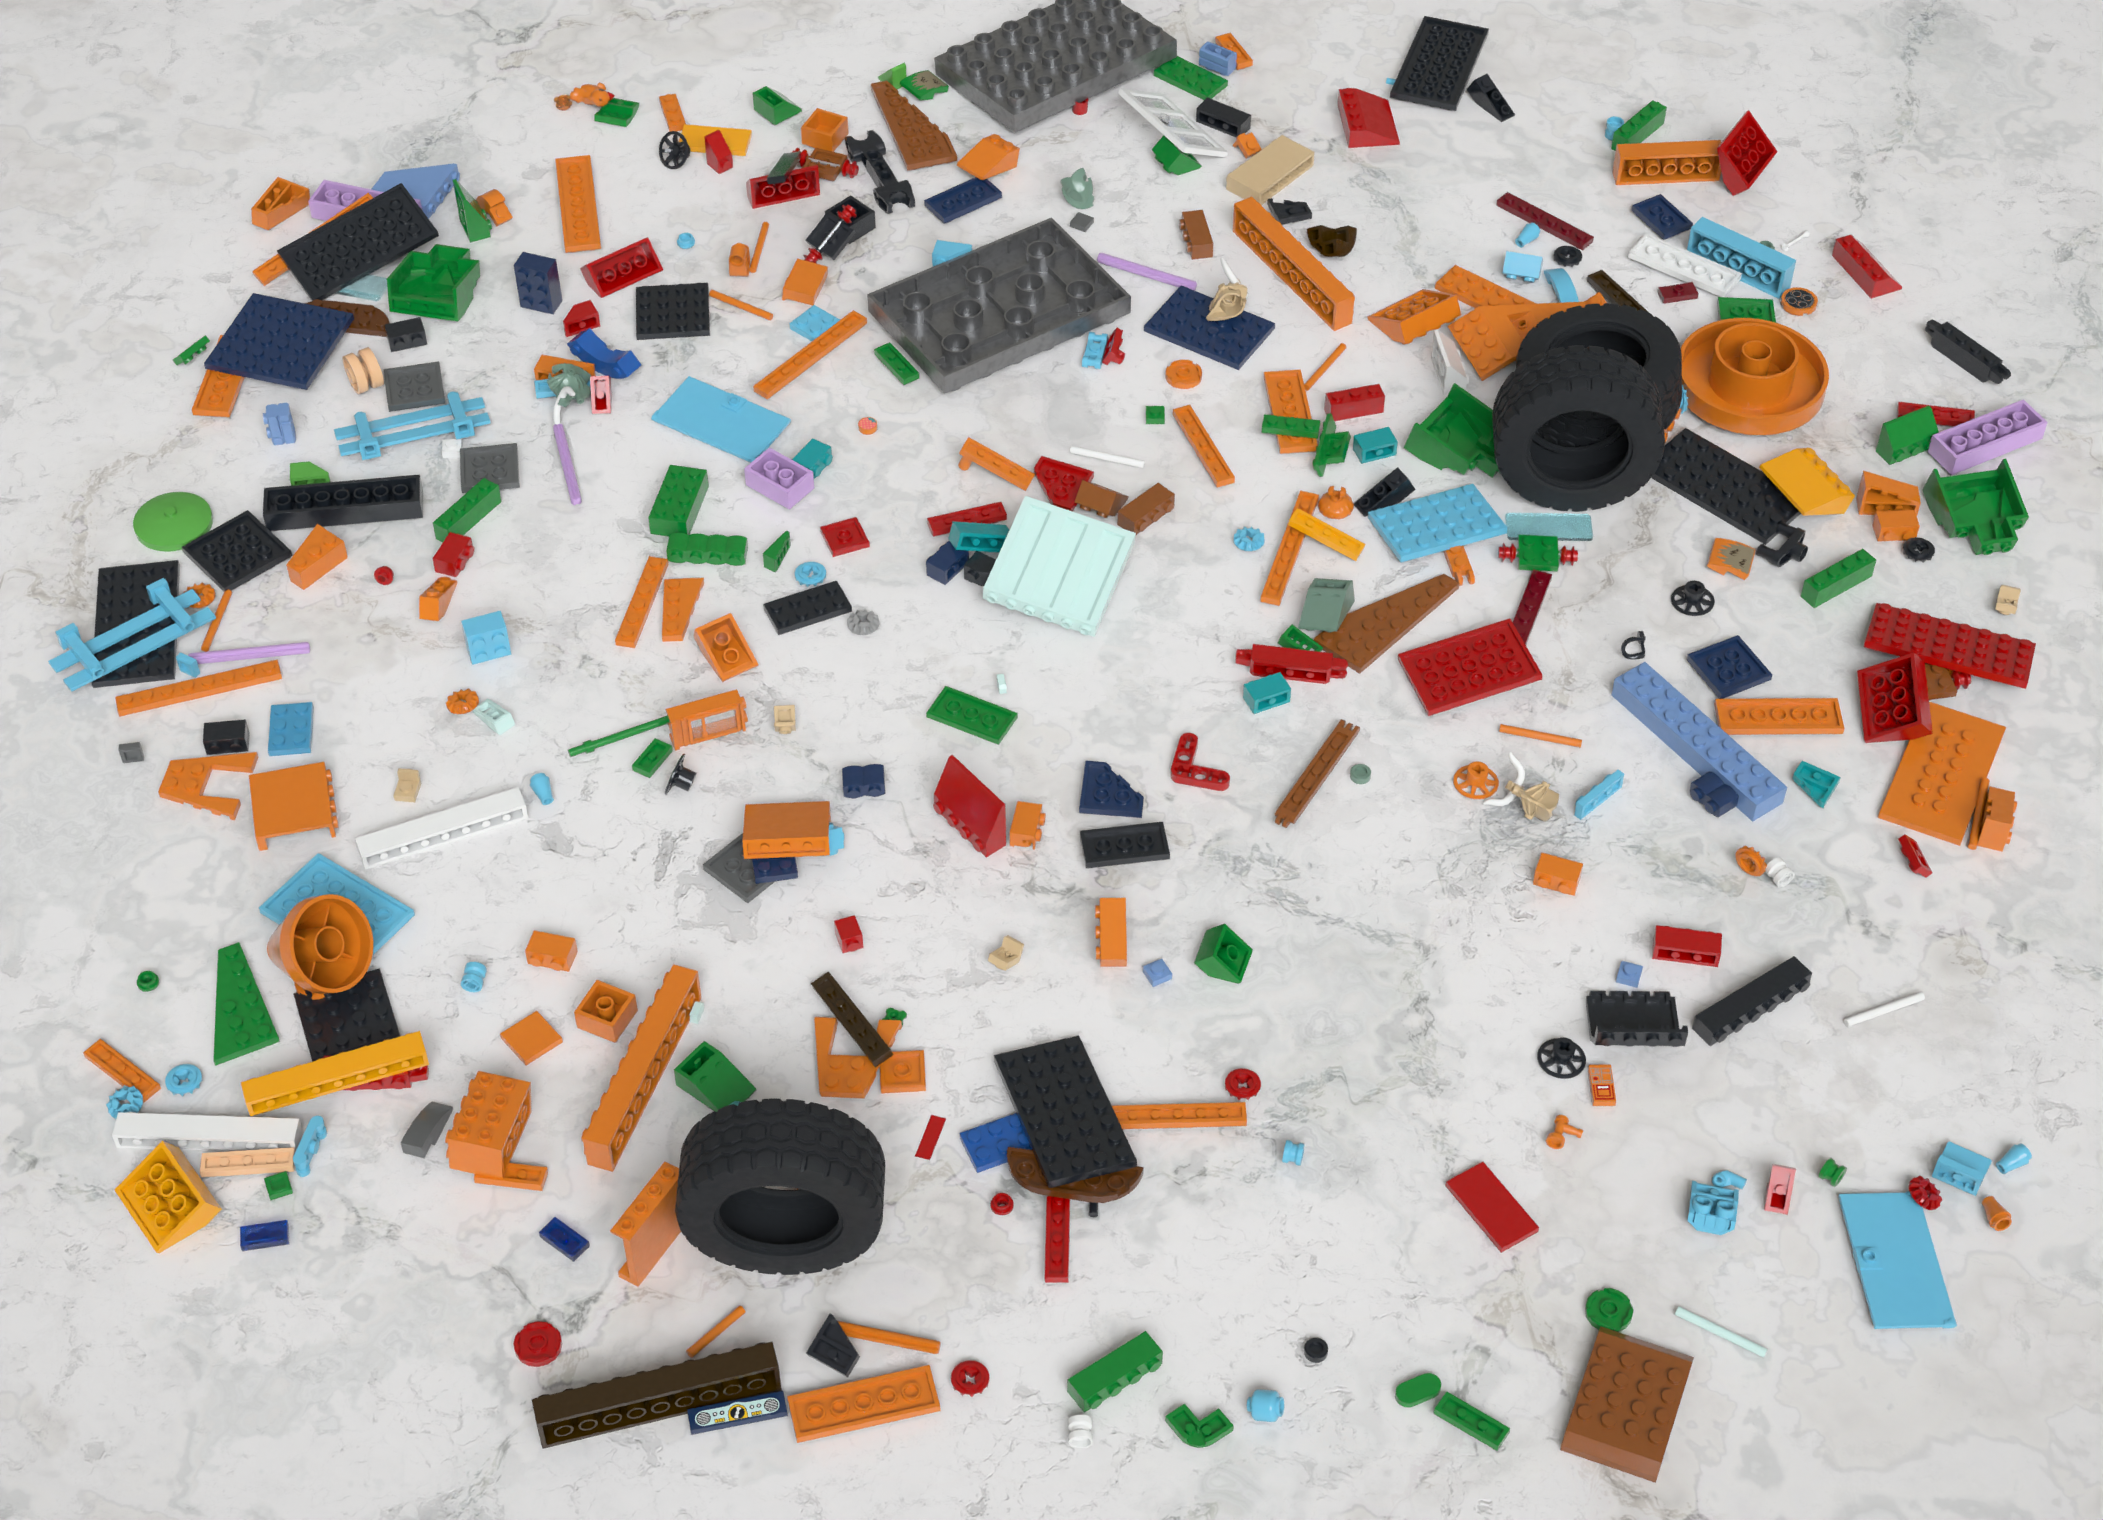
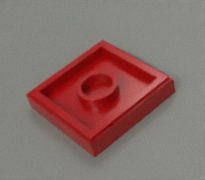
M857 517L820 527V532L833 557L870 547V542Z

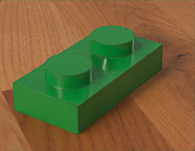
M206 335L175 357L173 359L174 363L177 366L182 362L187 364L193 359L192 355L195 352L200 354L207 348L205 345L210 340Z
M655 738L632 764V770L651 778L673 752L672 745Z

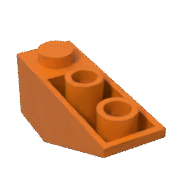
M541 355L534 368L536 380L548 379L549 373H551L552 377L562 374L563 370L552 374V366L563 363L578 366L591 376H596L594 364L548 355Z
M440 577L419 596V619L439 621L445 615L455 591L457 580H451L449 577Z

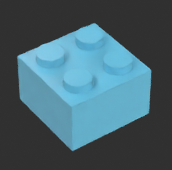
M501 611L461 621L466 648L472 665L512 655L507 628Z

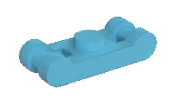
M1089 332L1085 354L1082 359V367L1094 366L1095 369H1101L1108 334L1102 333V335H1097L1095 332Z
M314 1116L310 1119L293 1156L296 1172L300 1177L309 1175L311 1171L310 1161L313 1155L318 1152L320 1140L327 1136V1130L321 1116Z

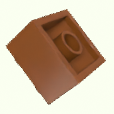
M1082 480L1075 503L1081 504L1079 508L1089 512L1091 509L1096 510L1097 515L1107 518L1108 515L1115 517L1129 496L1096 483Z

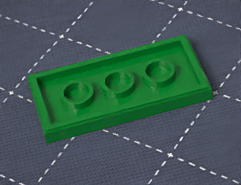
M945 686L926 712V717L999 745L1018 718V713Z

